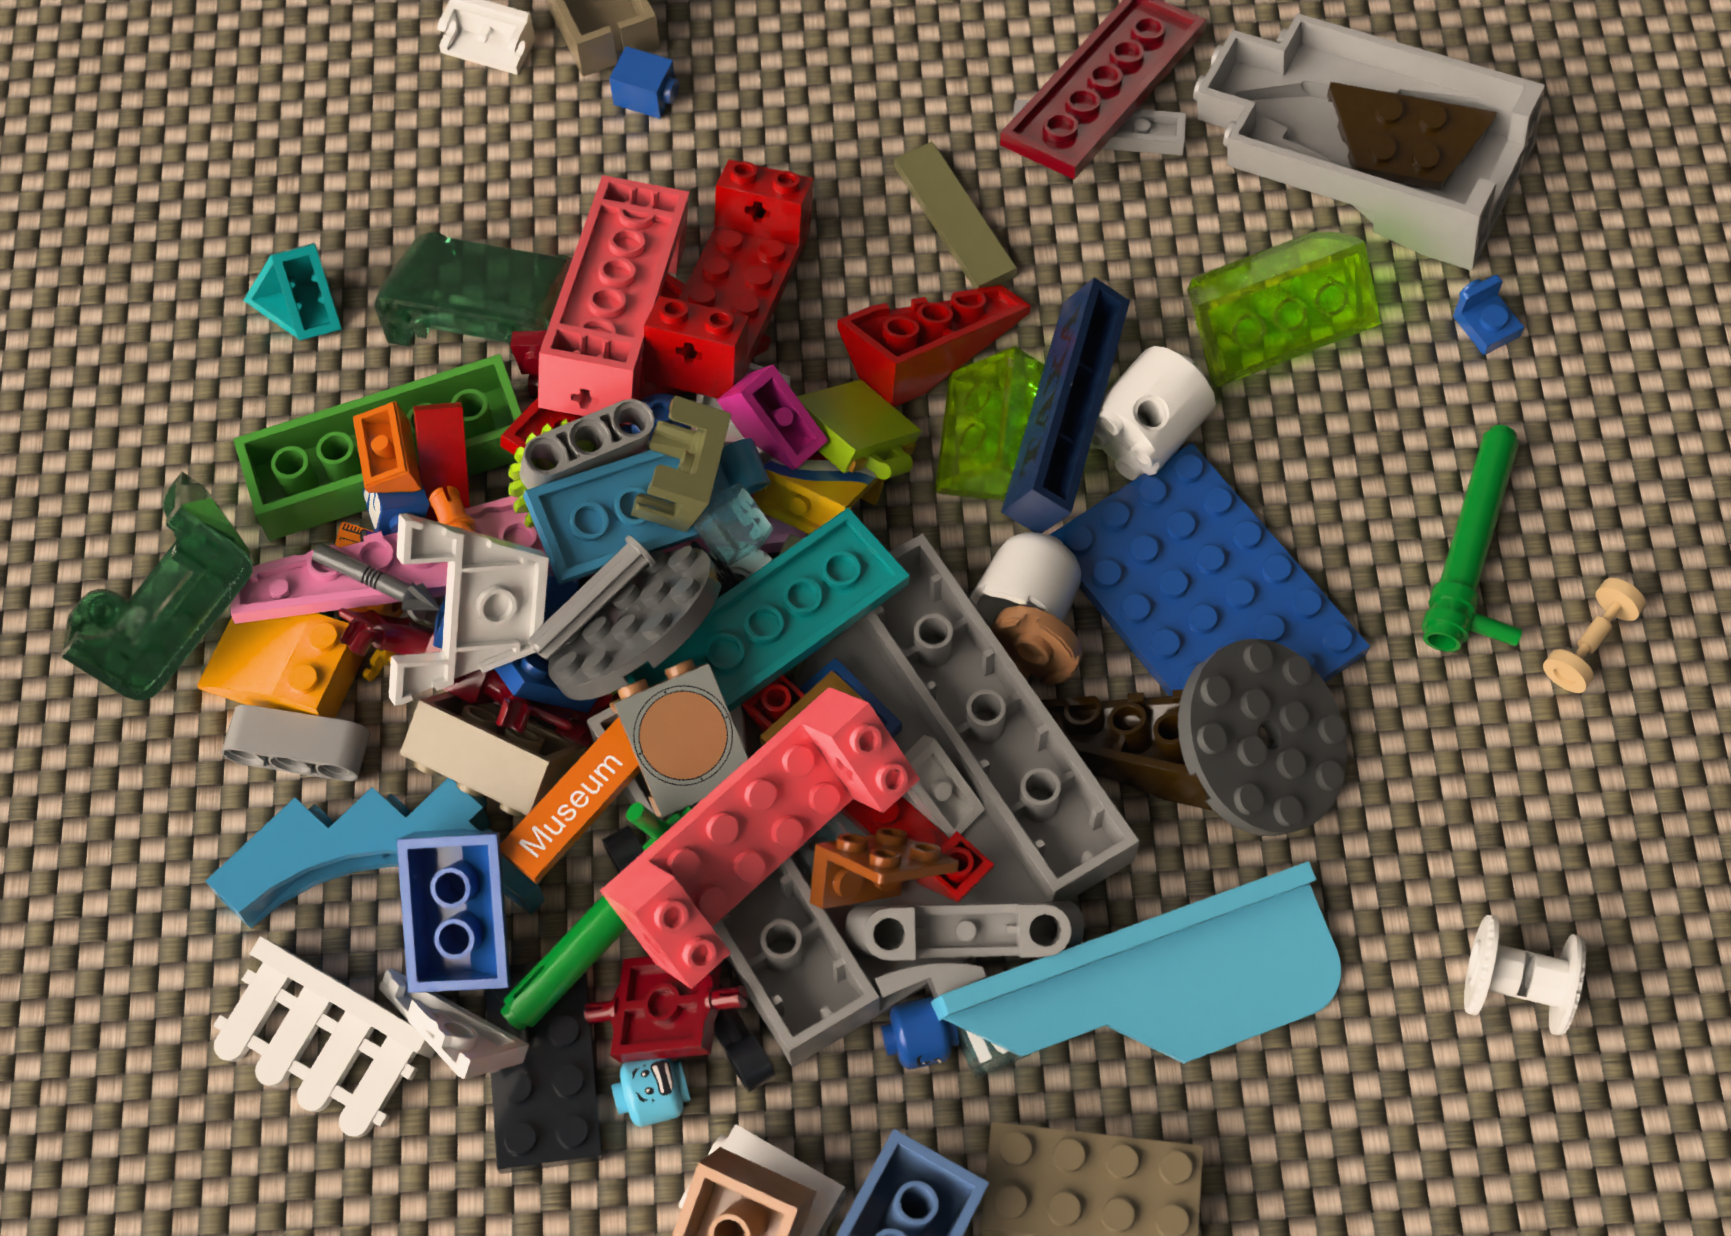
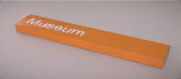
M619 717L501 843V856L534 883L538 884L641 771Z

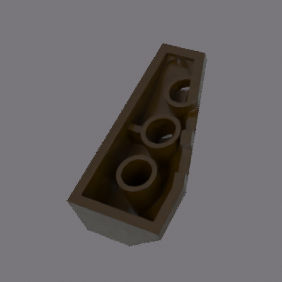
M1183 689L1173 690L1172 696L1145 698L1144 692L1128 693V699L1100 701L1096 696L1041 700L1089 770L1161 799L1212 811V808L1206 802L1210 796L1202 786L1197 774H1189L1181 751L1178 713Z

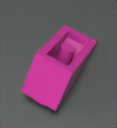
M774 364L748 373L716 400L725 412L732 413L730 420L744 438H753L758 448L791 470L797 469L829 441Z

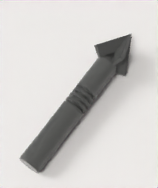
M323 543L318 544L314 549L312 555L314 561L403 602L402 610H441L423 583L417 586L414 583L410 585Z

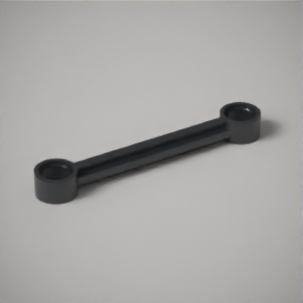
M629 825L602 839L604 848L618 873L622 872L644 852ZM719 981V988H723ZM736 1008L719 1010L715 1019L714 1033L722 1045L737 1077L746 1091L750 1093L775 1078L776 1075L763 1049L754 1035L747 1029Z

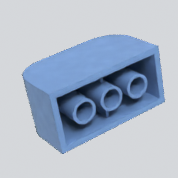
M893 1129L835 1236H963L989 1182Z

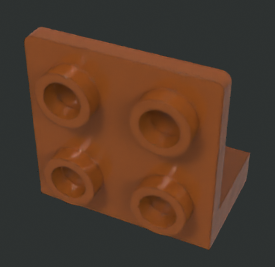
M880 828L877 830L876 835L870 836L850 833L840 834L837 836V841L815 844L810 903L821 909L901 896L903 881L958 872L959 860L941 853V847L938 845L916 842L907 838V832L897 828Z

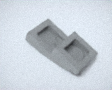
M936 963L893 971L871 981L879 999L923 980L927 981L933 997L937 998L941 994L961 988L987 976L981 966L959 963Z

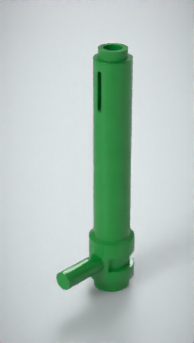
M1505 425L1492 426L1482 437L1439 583L1433 586L1428 601L1431 609L1426 611L1421 628L1424 632V642L1439 651L1455 652L1459 650L1462 643L1466 642L1469 638L1470 631L1515 647L1521 638V628L1476 613L1480 600L1477 589L1519 448L1517 433L1514 429Z
M636 802L628 808L626 817L651 837L642 846L645 851L694 807L690 805L682 813L676 811L665 822L644 805ZM604 896L583 915L503 999L506 1005L500 1012L519 1031H523L527 1026L534 1027L628 928Z

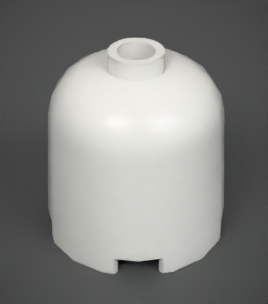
M1035 532L1017 534L1010 537L997 551L969 599L989 628L995 617L1002 610L1018 605L1038 608L1054 615L1064 623L1079 590L1081 582L1080 565L1075 555L1054 536Z

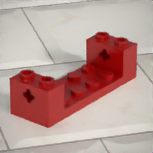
M728 160L716 183L715 227L679 299L659 296L644 324L645 382L718 399L746 375L810 235L814 178L798 175L791 171H781L754 165L747 161Z

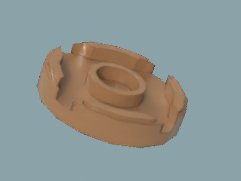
M1021 605L1005 608L995 617L990 626L991 631L1024 678L1029 679L1032 674L1042 677L1040 683L1043 684L1064 683L1074 676L1081 663L1083 650L1078 637L1069 626L1057 617L1038 608Z

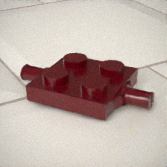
M650 956L623 959L620 984L614 994V998L609 1001L587 1002L585 1008L588 1011H584V1016L589 1024L611 1021L613 1038L610 1056L620 1063L708 1055L712 1051L714 1024L719 1010L745 1008L748 1002L744 999H748V993L743 985L719 988L721 963L691 989L656 965Z

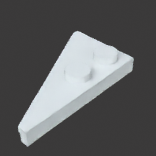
M394 969L386 970L379 990L459 1077L467 1079L489 1072L494 1073L500 1071V1069L524 1062L529 1047L528 1043L435 992L408 993L407 976Z

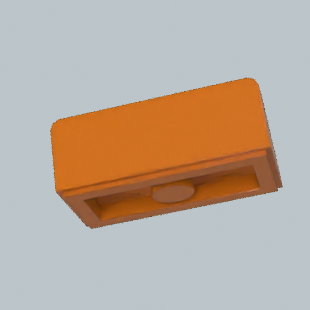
M393 401L353 416L365 490L368 493L416 492L422 490L410 421L399 404Z

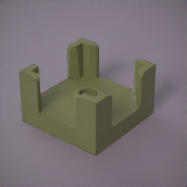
M675 395L669 406V418L698 429L697 431H692L668 422H657L653 429L649 448L652 451L680 459L678 469L662 464L657 465L647 493L665 500L638 493L635 497L631 516L687 532L709 504L732 413Z

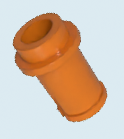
M447 486V492L451 499L447 501L443 487L433 491L429 501L440 523L472 532L476 531L475 520L466 514L458 489L453 486Z

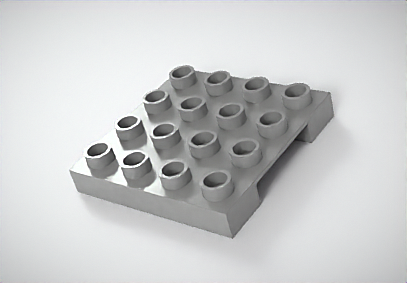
M923 533L889 552L910 575L909 585L808 656L800 677L796 681L790 679V682L799 689L830 661L836 658L902 722V731L893 739L904 755L923 735L935 738L986 808L961 835L994 864V868L960 903L921 886L915 879L903 881L901 896L821 909L810 903L815 844L837 841L838 835L846 833L866 836L839 811L712 928L731 952L725 959L741 985L746 988L750 1000L791 1067L796 1066L928 986L927 981L923 980L879 999L872 984V979L908 967L936 963L965 964L975 958H916V960L889 961L874 957H857L850 952L845 938L846 918L854 907L859 905L891 906L1069 901L1134 862L1139 845V839ZM611 707L587 719L593 743L618 718V714L613 713ZM745 711L750 758L763 746L760 741V736L763 733ZM640 771L623 792L631 805L636 802L641 803L654 813L648 796H651V793ZM699 802L694 803L691 806L695 807ZM686 807L678 811L682 813ZM674 813L664 816L661 819L666 822Z

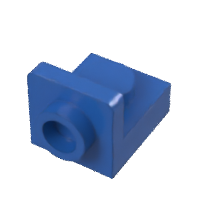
M1498 274L1484 281L1476 279L1467 284L1459 293L1460 298L1453 314L1454 319L1483 355L1519 338L1524 329L1521 322L1498 295L1503 283Z

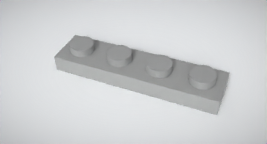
M1015 99L1013 118L1030 100ZM1137 109L1102 149L1183 156L1186 113Z

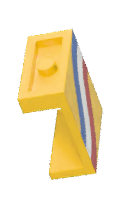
M816 451L794 470L772 458L764 465L771 483L764 489L754 493L751 507L807 534H811L845 509H851L859 499L876 505L885 480L879 479L875 476L874 472L865 467L856 472L843 473L819 451Z

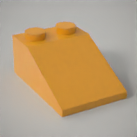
M319 613L236 624L231 617L197 687L200 690L245 705L335 718L365 656L355 654L350 650V646L339 642L349 623Z

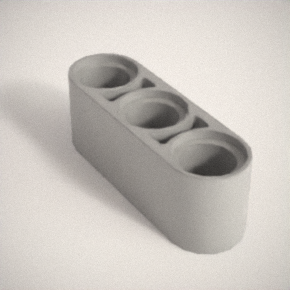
M627 399L535 436L528 441L524 448L519 471L521 482L526 488L531 489L640 454L647 446L654 427L655 418L652 410L640 400ZM632 423L639 428L640 433H626L619 424ZM582 440L590 441L595 444L598 450L585 452L579 449L576 442ZM538 458L547 459L552 462L555 468L547 471L540 470L534 466L532 461Z
M238 705L234 709L221 752L225 758L247 766L350 782L356 781L359 777L370 738V731L360 724L341 719L253 705Z

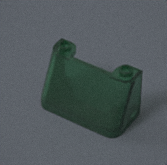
M428 232L418 235L412 241L380 286L374 307L387 343L409 347L414 332H416L418 338L426 339L429 329H436L507 342L510 346L512 332L548 329L572 258L565 255L549 256L448 238L440 233Z
M181 472L167 489L163 499V510L167 517L165 526L174 532L176 541L129 600L109 589H96L88 592L77 603L67 619L62 658L124 697L132 700H146L154 697L161 691L245 586L253 571V557L248 546L209 491L184 472Z

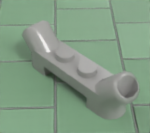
M1066 900L1020 903L859 905L849 912L845 924L846 944L851 953L857 957H874L889 961L947 957H1048L1081 944L1084 934V921L1079 907L1073 902Z

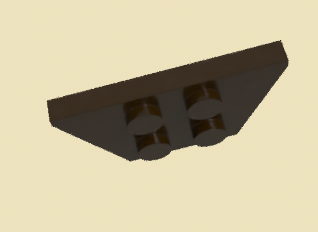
M1330 82L1327 92L1328 100L1333 102L1339 120L1337 127L1341 139L1348 147L1347 157L1351 169L1392 182L1440 190L1457 166L1465 160L1474 145L1489 130L1496 118V112L1335 82Z

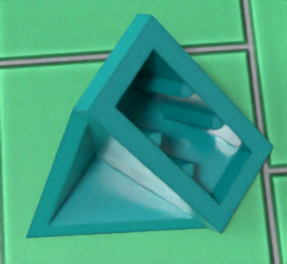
M315 243L271 254L243 299L244 302L296 337L298 341L342 329L329 277Z

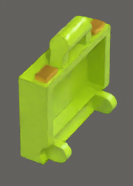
M862 380L797 396L829 440L817 451L843 473L856 472L865 467L874 472L875 476L879 479L886 480L911 471L913 461L910 454L913 453L916 447L915 443L922 430Z

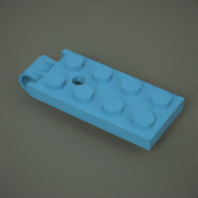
M753 438L741 439L723 447L709 504L687 532L631 516L635 497L638 493L665 500L647 493L657 465L662 464L678 469L680 459L652 450L526 490L523 498L558 584L561 585L598 572L627 544L625 538L628 535L639 542L650 554L655 550H664L743 523L745 520L734 504L735 497L738 496L741 490L746 491L750 495L764 489L771 483Z

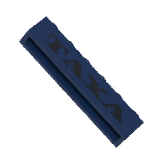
M1095 277L1063 302L1001 513L1035 533L1042 534L1072 513L1130 304L1129 299Z

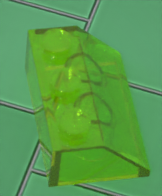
M1013 346L955 370L949 375L935 485L936 492L941 495L1005 500L1045 366L1043 363L1017 346Z

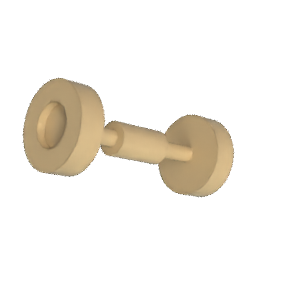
M1607 578L1596 591V599L1606 611L1602 617H1595L1577 642L1579 649L1575 654L1567 650L1556 649L1551 652L1543 663L1546 675L1555 684L1574 693H1581L1586 690L1593 680L1594 674L1590 666L1583 660L1587 653L1592 654L1596 651L1612 629L1610 622L1614 617L1624 621H1634L1646 607L1644 596L1632 584L1619 578Z

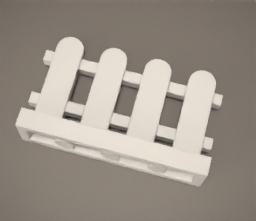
M260 936L249 954L263 963L257 973L249 969L245 973L242 981L249 984L230 1017L227 1018L219 1015L213 1026L221 1030L214 1043L215 1053L219 1058L230 1062L243 1059L250 1048L261 1054L262 1056L256 1065L255 1073L257 1079L267 1086L277 1087L284 1084L291 1073L304 1080L298 1089L297 1100L299 1105L305 1110L320 1112L328 1107L333 1098L345 1105L339 1118V1125L346 1135L363 1137L371 1131L374 1124L384 1127L390 1115L383 1112V1109L401 1079L405 1077L412 1081L418 1071L417 1068L410 1065L414 1057L418 1053L431 1059L435 1050L409 1021L280 945ZM292 980L304 986L298 997L286 991ZM279 1002L289 1008L290 1011L271 1042L268 1043L258 1037ZM333 1004L346 1011L339 1022L327 1015ZM321 1027L332 1035L312 1068L299 1060L318 1028ZM374 1029L387 1035L381 1047L368 1040ZM363 1052L374 1060L354 1093H351L341 1087V1084L359 1054Z

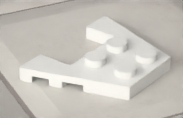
M399 514L397 558L403 565L448 562L442 651L391 656L389 698L393 704H406L413 701L412 695L433 687L436 691L454 685V679L479 669L484 673L535 653L528 640L544 624L549 558L537 549L411 514Z

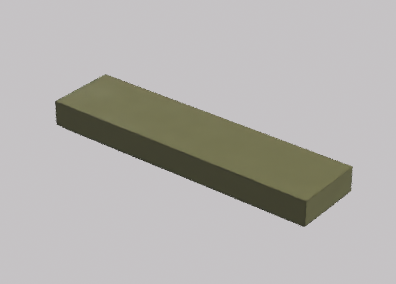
M932 141L894 158L895 169L974 289L996 286L1016 277L1017 267Z

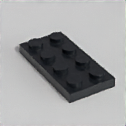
M539 962L509 966L511 981L509 988L485 989L487 1021L529 1044L522 1064L503 1068L498 1072H491L497 1170L500 1174L604 1160L592 1024L587 1023L584 1016V1011H588L585 1005L587 1002H590L587 971L534 1027L527 1026L523 1031L513 1027L503 1017L500 1010L506 1005L503 999Z

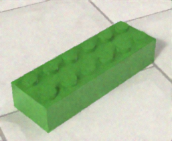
M494 355L233 438L255 515L268 540L272 541L367 510L362 494L364 481L353 416L393 401L399 404L410 421L416 457L417 446L413 406L461 402L463 407L468 477L516 462L514 459L515 455L500 446L501 435L522 414L501 355Z

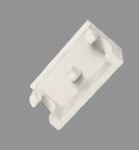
M450 0L438 24V30L446 32L439 45L441 53L518 75L536 40L529 12L486 0Z

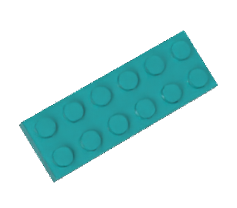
M847 508L717 598L712 609L695 632L662 663L653 668L647 661L630 672L626 677L629 679V684L645 678L648 686L667 679L664 672L665 669L692 658L695 666L709 663L730 713L909 585L910 575L858 517Z

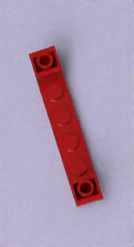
M782 675L745 701L742 707L760 731L764 733L805 694ZM903 796L884 813L854 799L840 810L866 836L876 835L877 830L880 828L901 829L907 832V838L916 842L938 845L941 847V853L959 860L958 872L915 879L921 886L958 903L994 868V864L958 831L948 838Z

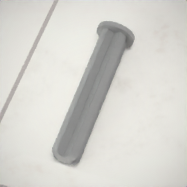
M628 535L625 538L627 544L529 637L528 642L539 656L546 660L550 659L646 565L653 567L656 564L647 550L633 537Z

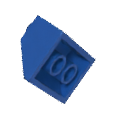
M470 829L416 831L397 839L408 993L509 988L511 981L500 833Z

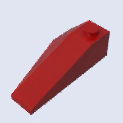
M1003 285L953 292L951 300L928 303L926 297L911 299L910 307L890 310L887 303L872 305L838 319L837 328L859 380L865 382L890 405L896 407L926 394L1030 314L1031 305Z

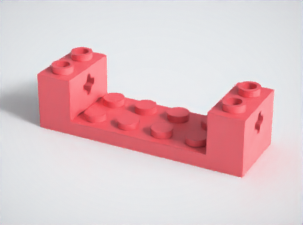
M602 175L539 352L538 408L586 416L623 400H638L642 352L644 349V324L657 298L661 295L667 272L677 274L686 243L689 191Z
M829 687L602 888L600 892L655 964L692 989L731 953L712 928L851 800L854 799L884 813L916 784L920 778L870 703Z

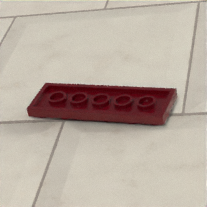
M1122 0L1000 132V146L1075 180L1204 34L1206 19L1162 0Z

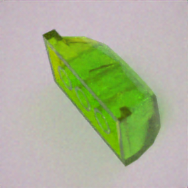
M1312 232L1198 275L1191 279L1187 288L1210 381L1216 387L1223 386L1381 324L1365 242L1358 237L1338 232Z

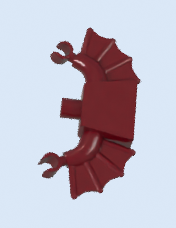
M341 608L338 612L340 617L350 622L339 642L350 646V650L360 656H365L371 644L378 649L400 655L442 651V649L433 646L434 628L416 623L409 617H391L377 613L373 609L366 612H355ZM480 669L454 679V685L443 689L471 704L479 705L498 702L502 706L495 724L514 729L521 734H524L530 715L565 730L573 728V723L569 718H574L576 711L570 708L514 697L495 669L484 673Z

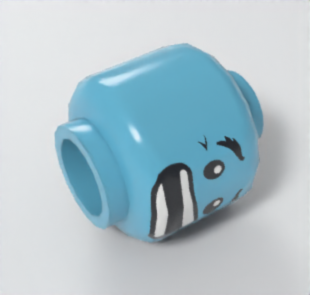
M671 1058L625 1062L620 1069L621 1082L611 1084L618 1114L621 1115L629 1112L632 1122L638 1127H645L677 1118L683 1112V1103L691 1101L681 1060L673 1062Z

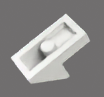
M923 735L904 755L920 780L903 797L948 838L956 831L962 834L986 809L935 738Z

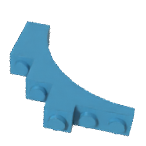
M447 778L410 813L407 807L393 794L384 798L371 787L333 823L317 805L313 804L307 809L294 797L206 880V883L221 901L249 928H252L281 904L318 884L354 872L399 867L397 839L410 833L452 829L493 832L488 828L491 823L484 810L488 803L483 796H473L457 788V783L454 780ZM501 856L504 895L532 914L545 901L539 883H534Z

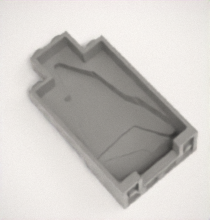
M1297 13L1289 29L1283 28L1277 42L1232 30L1224 45L1219 44L1216 47L1211 60V68L1207 75H1201L1198 78L1193 92V99L1197 101L1198 120L1226 128L1223 146L1227 147V166L1351 204L1373 223V232L1423 256L1472 271L1536 143L1545 85ZM1330 82L1494 111L1496 112V118L1489 130L1474 145L1465 160L1457 166L1440 190L1392 182L1351 169L1347 157L1348 147L1341 139L1337 127L1339 120L1333 102L1328 100L1327 92Z

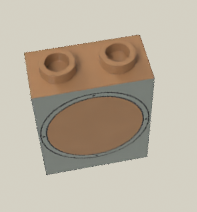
M692 658L665 669L664 672L667 679L648 686L646 679L643 678L617 690L620 699L609 703L612 712L618 714L649 788L651 796H648L654 813L661 818L703 800L748 760L709 663L695 666Z

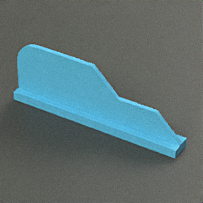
M1309 861L1062 950L1056 955L1040 958L941 994L931 1001V1005L939 1021L944 1019L1020 1057L1107 1026L1184 1064L1320 1011L1329 1004L1338 990L1341 979V962L1310 886V883L1314 882L1316 877Z

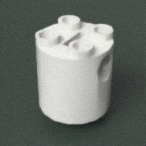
M1153 346L1146 349L1105 392L1090 445L1097 449H1103L1115 461V466L1119 473L1129 480H1135L1144 473L1148 476L1156 474L1215 408L1214 392L1205 378L1201 367L1191 358L1180 355L1165 347Z

